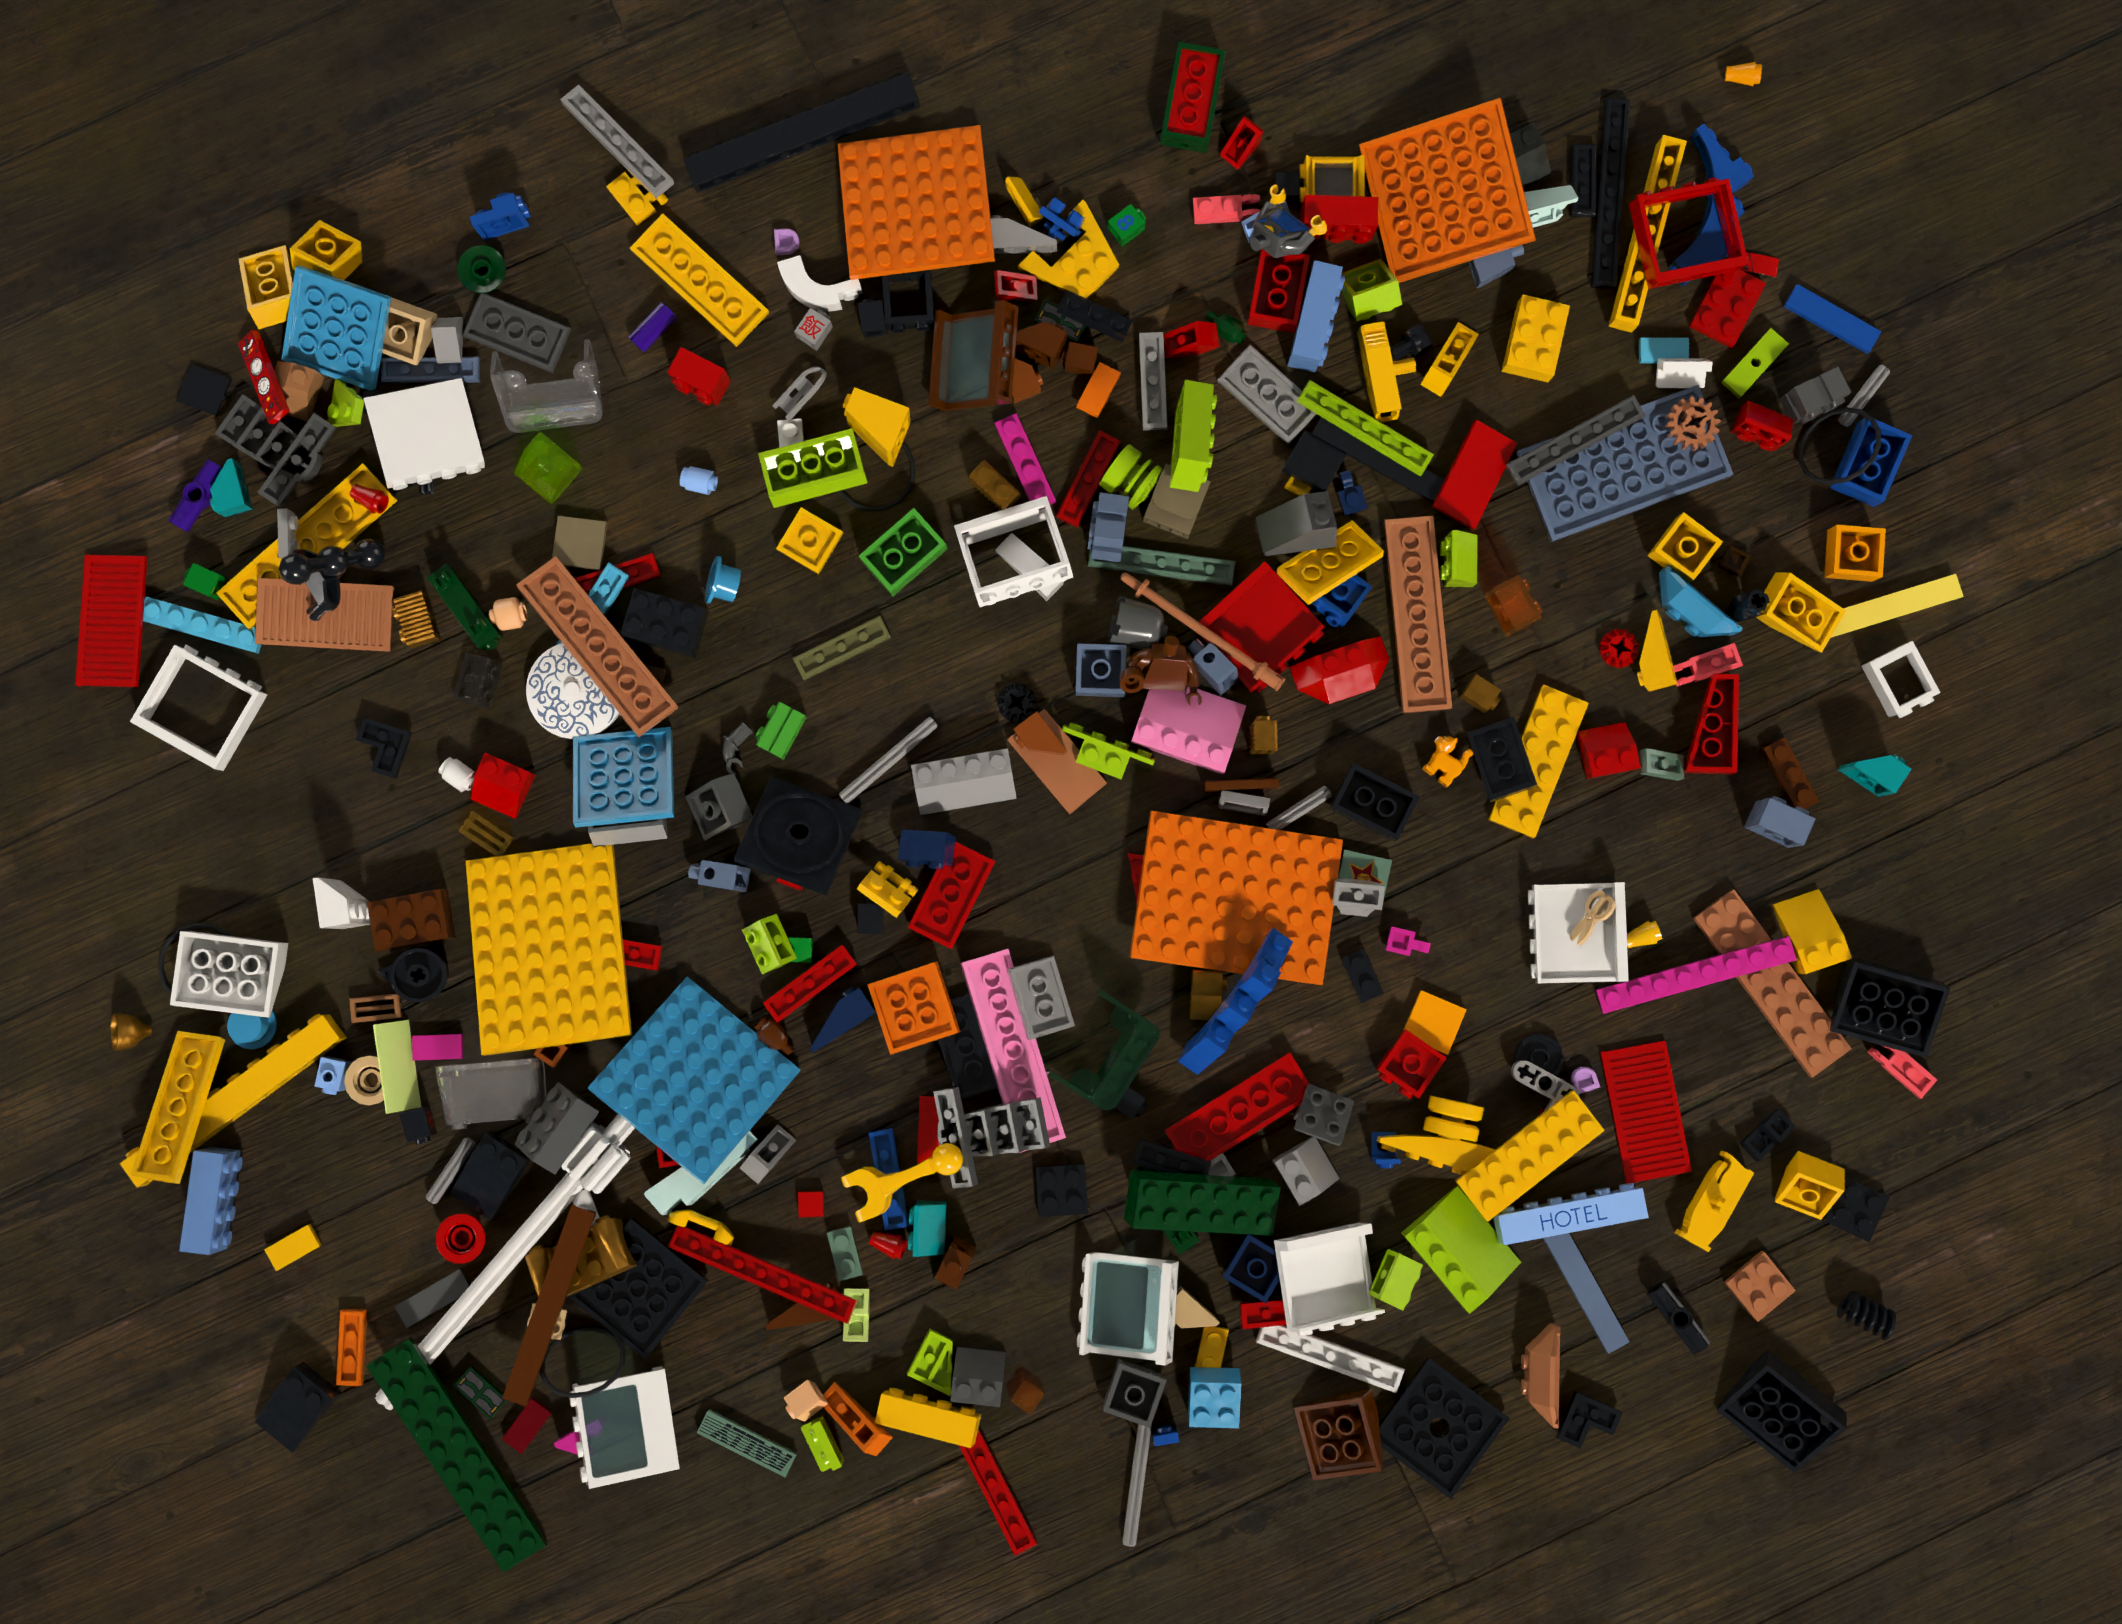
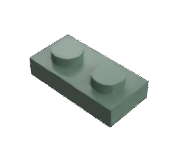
M1648 748L1640 750V774L1676 781L1684 779V755Z
M852 1226L827 1232L839 1281L863 1275L864 1272Z

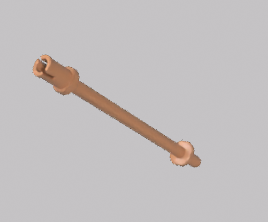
M1126 572L1121 574V580L1137 591L1135 594L1137 599L1142 595L1252 670L1256 680H1262L1275 689V691L1280 689L1286 678L1268 667L1269 664L1266 662L1257 663L1148 587L1149 580L1146 579L1141 583Z

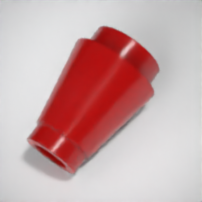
M358 484L351 488L350 497L354 498L371 513L381 514L386 510L389 498L385 495L384 491Z
M877 1231L873 1232L869 1245L892 1259H902L908 1241L903 1239V1236Z

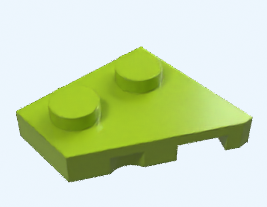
M335 379L332 400L327 411L328 423L335 427L361 424L364 399L357 395L353 388L347 387V382Z
M929 1329L907 1371V1375L950 1396L952 1390V1339Z

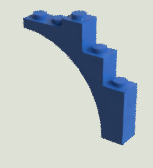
M1705 123L1698 127L1690 136L1701 156L1707 180L1714 177L1719 180L1729 179L1732 194L1747 185L1754 177L1751 166L1744 162L1741 157L1733 162L1731 161L1729 152L1721 147L1716 140L1714 131L1707 128ZM1714 194L1707 195V208L1702 226L1693 243L1682 255L1674 260L1668 267L1669 270L1714 262L1728 256ZM1733 196L1739 219L1745 211L1741 201ZM1690 281L1681 282L1679 284L1683 287Z
M1272 928L1267 933L1261 947L1234 989L1209 1021L1187 1042L1178 1059L1179 1063L1198 1075L1226 1052L1234 1033L1250 1020L1257 1003L1273 990L1281 974L1279 970L1293 943L1292 940L1275 928Z

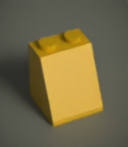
M854 387L852 394H847L843 404L847 424L850 428H853V431L889 466L893 467L910 426V410L906 406Z

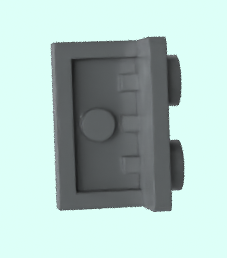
M1308 1084L1302 1103L1294 1114L1293 1119L1296 1120L1294 1129L1340 1146L1354 1101Z

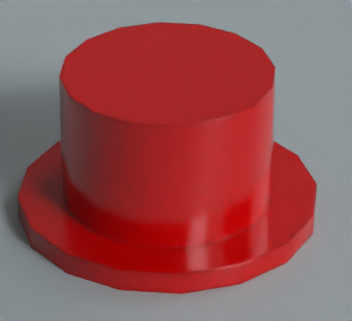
M455 1214L447 1217L440 1224L436 1232V1245L439 1253L446 1260L453 1263L464 1264L474 1260L481 1254L486 1242V1233L483 1225L477 1218L469 1214Z

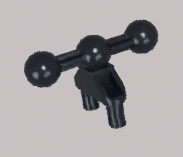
M364 538L357 542L353 550L344 551L341 547L327 546L319 554L309 550L297 549L283 557L279 565V572L281 578L289 584L301 585L305 582L316 600L306 610L307 615L311 614L309 616L311 620L318 621L327 611H333L338 607L341 599L340 577L341 574L346 572L348 566L359 564L363 568L374 569L382 564L385 551L379 541L371 538Z

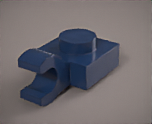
M1350 470L1341 472L1338 477L1343 490L1336 494L1343 516L1366 510L1368 507L1361 485L1353 486Z

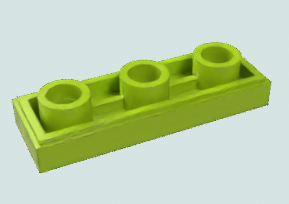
M1770 328L1721 383L1737 398H1740L1789 343ZM1751 361H1754L1757 367H1754L1751 364Z

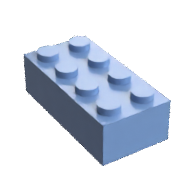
M1314 260L1303 297L1298 325L1287 364L1288 367L1315 373L1318 366H1323L1329 347L1324 344H1328L1334 322H1330V320H1334V316L1337 313L1340 299H1336V297H1339L1345 280V276L1341 275L1343 267Z
M208 1147L193 1151L180 1252L211 1255L227 1249V1246L230 1245L232 1240L230 1224L236 1212L235 1206H233L234 1196L237 1195L239 1190L237 1174L241 1170L243 1162L242 1157H240L241 1150Z

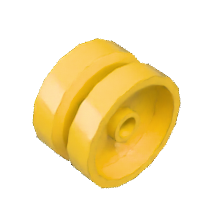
M1430 1096L1428 1109L1442 1114V1117H1425L1423 1130L1449 1139L1477 1142L1479 1135L1478 1127L1466 1124L1465 1120H1482L1484 1107Z

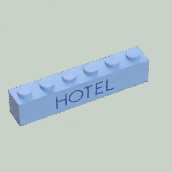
M1634 1183L1619 1185V1190L1610 1191V1188L1596 1189L1595 1194L1587 1196L1586 1192L1571 1194V1199L1562 1200V1197H1553L1547 1199L1548 1203L1538 1205V1201L1523 1203L1524 1208L1514 1209V1206H1507L1493 1217L1497 1240L1502 1245L1649 1218L1643 1188L1634 1187Z

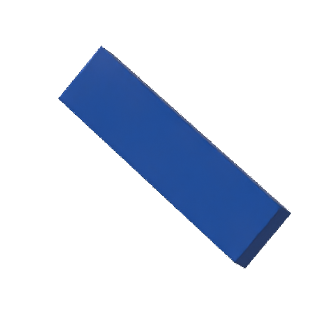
M1798 284L1793 288L1783 306L1866 354L1871 351L1882 332Z
M894 1129L869 1132L874 1168H877L884 1174L900 1172ZM903 1186L893 1193L890 1207L882 1214L885 1231L910 1226Z

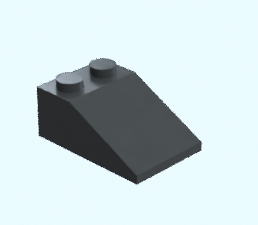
M1328 491L1303 494L1256 517L1263 556L1336 547L1337 525Z

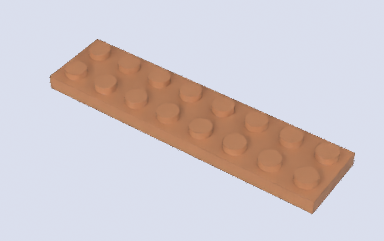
M1423 516L1384 520L1402 713L1452 709L1434 517Z
M556 556L516 584L519 591L638 738L678 709L676 703Z
M1734 889L1693 917V920L1719 955L1771 941V938ZM1789 963L1736 977L1809 1077L1813 1078L1852 1049L1841 1034L1830 1031V1018Z

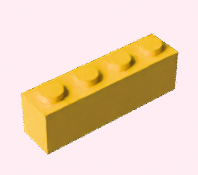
M889 1388V1391L886 1390L881 1393L875 1424L971 1448L976 1441L981 1414L975 1413L976 1409L961 1406V1409L951 1407L952 1403L948 1401L937 1400V1403L928 1401V1397L924 1395L913 1394L912 1397L904 1395V1391L901 1389Z

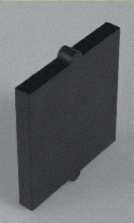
M191 364L185 380L181 381L182 387L176 401L218 416L223 401L227 399L226 393L232 380Z

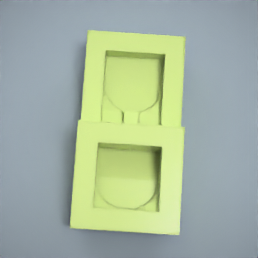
M844 1289L845 1295L857 1299L858 1302L849 1324L844 1323L843 1341L868 1342L869 1289Z

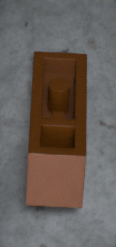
M832 1282L821 1283V1285L839 1292V1285L832 1286ZM795 1302L766 1324V1330L834 1320V1318Z

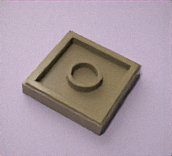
M558 516L552 559L556 556L567 567L601 570L608 523L606 521Z

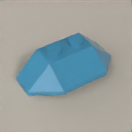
M1667 565L1661 569L1659 580L1662 607L1666 609V614L1671 619L1679 620L1685 625L1684 629L1690 635L1703 638L1729 636L1741 632L1743 627L1681 577L1673 568Z

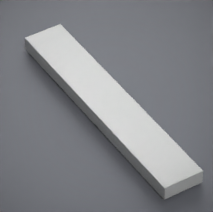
M1286 1325L1261 1327L1256 1338V1343L1394 1393L1398 1391L1405 1370L1402 1367L1313 1335L1298 1336L1297 1332L1287 1331Z

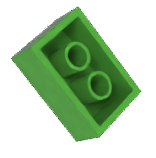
M913 508L862 552L859 558L893 597L947 550V545L916 509Z

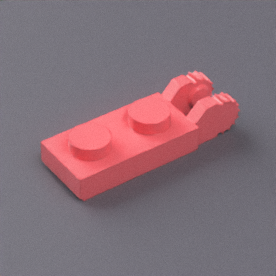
M1248 194L1244 196L1229 195L1193 198L1194 224L1239 222L1242 219H1247L1261 210L1247 209L1242 211V205L1260 202V195Z
M1735 643L1674 665L1675 672L1690 667L1692 676L1678 679L1676 687L1692 681L1698 682L1711 677L1713 674H1721L1743 666Z
M1883 1046L1892 1052L1886 1058L1877 1049L1872 1047L1867 1051L1876 1061L1882 1064L1881 1066L1920 1099L1937 1081L1934 1076L1906 1052Z

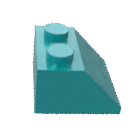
M1897 755L1841 765L1838 768L1840 772L1877 797L1896 794L1912 769L1905 765L1906 761Z

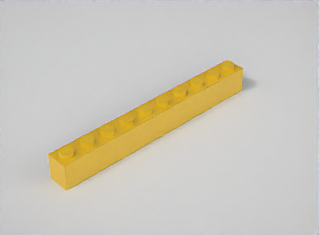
M317 1014L307 1021L308 1026L300 1030L298 1028L287 1036L288 1040L282 1045L278 1043L268 1049V1055L262 1060L260 1058L253 1060L246 1066L248 1068L247 1071L242 1074L236 1073L226 1081L228 1084L222 1089L218 1087L208 1093V1099L206 1100L190 1153L344 1041L347 1037L330 1014ZM139 1147L129 1151L125 1155L127 1159L120 1163L137 1188L146 1186L153 1181L131 1175Z

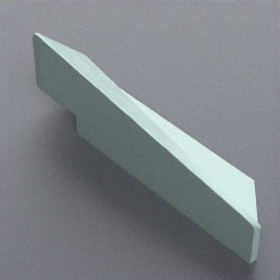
M1571 185L1524 192L1533 228L1558 221L1563 216L1562 210L1568 204L1578 201V196Z
M749 1131L704 1185L681 1167L645 1191V1197L661 1215H668L681 1201L686 1205H693L750 1151L749 1148L758 1139Z

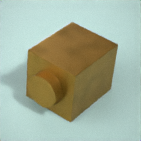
M1476 674L1471 678L1459 698L1485 713L1489 709H1495L1501 699L1498 697L1501 690Z

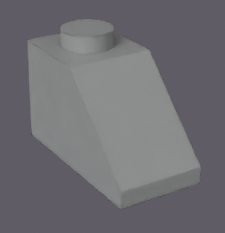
M777 1124L748 1156L740 1169L759 1184L796 1140Z

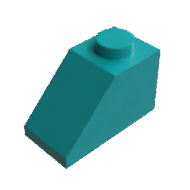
M233 458L228 459L210 489L212 495L210 498L211 507L214 512L224 517L253 509L241 463Z

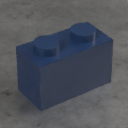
M901 830L898 859L905 862L907 867L920 868L921 864L929 865L928 867L932 869H943V866H952L956 837L947 832Z

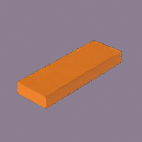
M367 1309L340 1310L336 1385H363Z

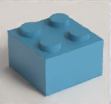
M1190 1367L1188 1393L1189 1427L1239 1428L1241 1402L1240 1369Z

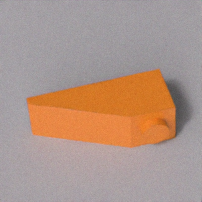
M836 1382L823 1394L828 1402L824 1406L825 1410L864 1453L877 1456L893 1438L882 1425L875 1424V1418Z

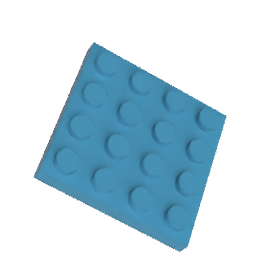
M303 266L295 267L281 360L314 369L326 376L370 391L375 390L391 297Z
M671 727L650 729L639 738L634 731L573 737V824L575 828L674 818L673 741Z

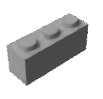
M667 819L588 826V833L594 847L667 839Z

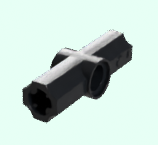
M1759 589L1733 597L1734 601L1730 602L1728 609L1725 611L1735 622L1761 616V612L1765 610L1766 605L1770 602L1768 594L1761 592Z
M1661 1281L1651 1287L1646 1293L1647 1296L1664 1316L1666 1323L1675 1330L1692 1354L1695 1355L1706 1349L1711 1341L1667 1284ZM1678 1312H1682V1321L1680 1323L1675 1324V1314Z

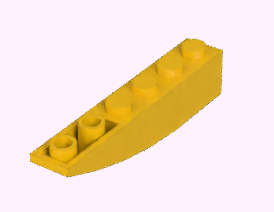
M1432 1135L1378 1136L1376 1140L1382 1143V1149L1395 1153L1397 1148L1406 1151L1404 1155L1406 1157L1419 1160L1421 1156L1429 1159L1428 1164L1442 1168L1443 1164L1451 1166V1172L1459 1175H1464L1495 1150L1477 1143Z

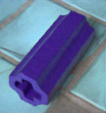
M661 302L628 338L645 353L677 319V316Z

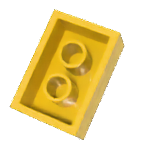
M1522 295L1516 305L1501 372L1548 383L1555 374L1570 305Z

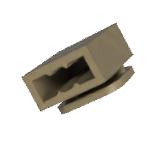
M1165 464L1143 522L1188 539L1211 481L1206 480V483H1201L1199 492L1170 488L1171 465Z

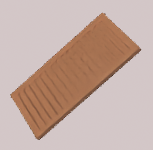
M257 579L255 644L391 652L394 586L340 583L341 599L338 607L333 611H327L320 620L313 621L309 618L311 614L307 615L306 610L316 600L305 582L301 585H293L287 583L284 579Z

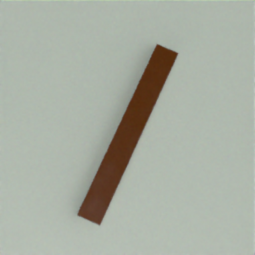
M574 1204L571 1205L502 1399L525 1407L528 1405L597 1212Z

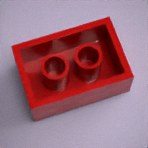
M1305 195L1300 209V221L1312 229L1310 221L1314 216L1320 215L1322 221L1325 220L1327 224L1326 233L1315 235L1313 242H1318L1320 239H1329L1332 243H1341L1344 240H1353L1354 243L1358 244L1367 243L1372 240L1378 227L1379 197Z
M1261 249L1247 325L1295 333L1310 255L1301 253L1299 255L1274 258Z

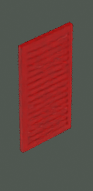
M85 555L75 683L78 687H138L148 557Z
M1666 1040L1616 1050L1601 1051L1600 1056L1626 1184L1692 1172Z

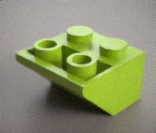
M1452 530L1440 544V555L1444 556V565L1440 567V580H1444V587H1474L1477 584V535Z

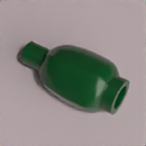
M1210 310L1205 317L1209 322L1216 323L1218 335L1229 343L1236 342L1240 345L1248 333L1244 330L1242 322L1228 314L1217 315Z

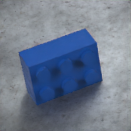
M1866 418L1857 422L1833 479L1845 478L1855 473L1870 459L1876 446V432L1871 422ZM1878 420L1876 422L1881 430V447L1875 461L1863 474L1845 483L1830 485L1831 489L1872 507L1885 501L1912 438V435Z

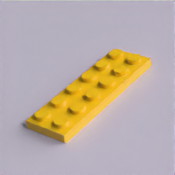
M663 213L630 247V250L735 347L769 314V310Z
M1541 686L1521 736L1538 787L1496 800L1489 816V821L1531 838L1536 837L1589 704L1588 702L1549 686Z
M177 1031L131 1172L132 1176L180 1184L225 1039L218 1036Z
M1572 1090L1458 1178L1456 1183L1485 1221L1488 1222L1605 1130L1576 1092Z

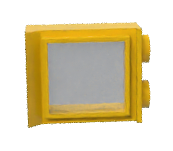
M1306 155L1304 164H1300V179H1304V187H1300V202H1303L1305 195L1365 197V155L1357 157H1309V155Z

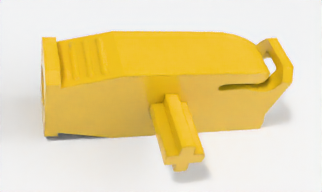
M1385 322L1362 325L1357 335L1374 419L1381 423L1396 420L1402 409L1396 375L1416 372V362L1414 358L1392 361ZM1391 412V416L1381 417L1380 414Z
M1724 1151L1719 1153L1724 1161H1717L1709 1169L1686 1209L1681 1230L1677 1229L1675 1231V1234L1707 1252L1711 1249L1708 1245L1725 1227L1754 1175V1172L1745 1169L1731 1154Z

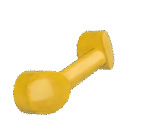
M676 1210L670 1212L667 1221L681 1227H686L688 1220L715 1230L714 1240L726 1245H732L734 1235L722 1222L692 1210Z

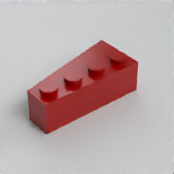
M1713 674L1709 677L1684 766V773H1737L1739 674Z

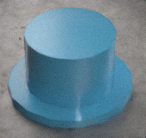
M716 556L711 566L705 591V603L710 604L713 598L733 602L738 591L741 569L722 565L721 556Z
M273 1010L270 1017L231 1013L227 1029L235 1044L245 1049L254 1050L264 1047L272 1041L276 1034L278 1023Z

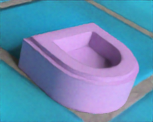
M774 229L776 255L795 253L800 245L797 233L792 229Z
M1578 1067L1572 1072L1571 1083L1577 1088L1579 1094L1600 1088L1596 1073L1591 1068Z

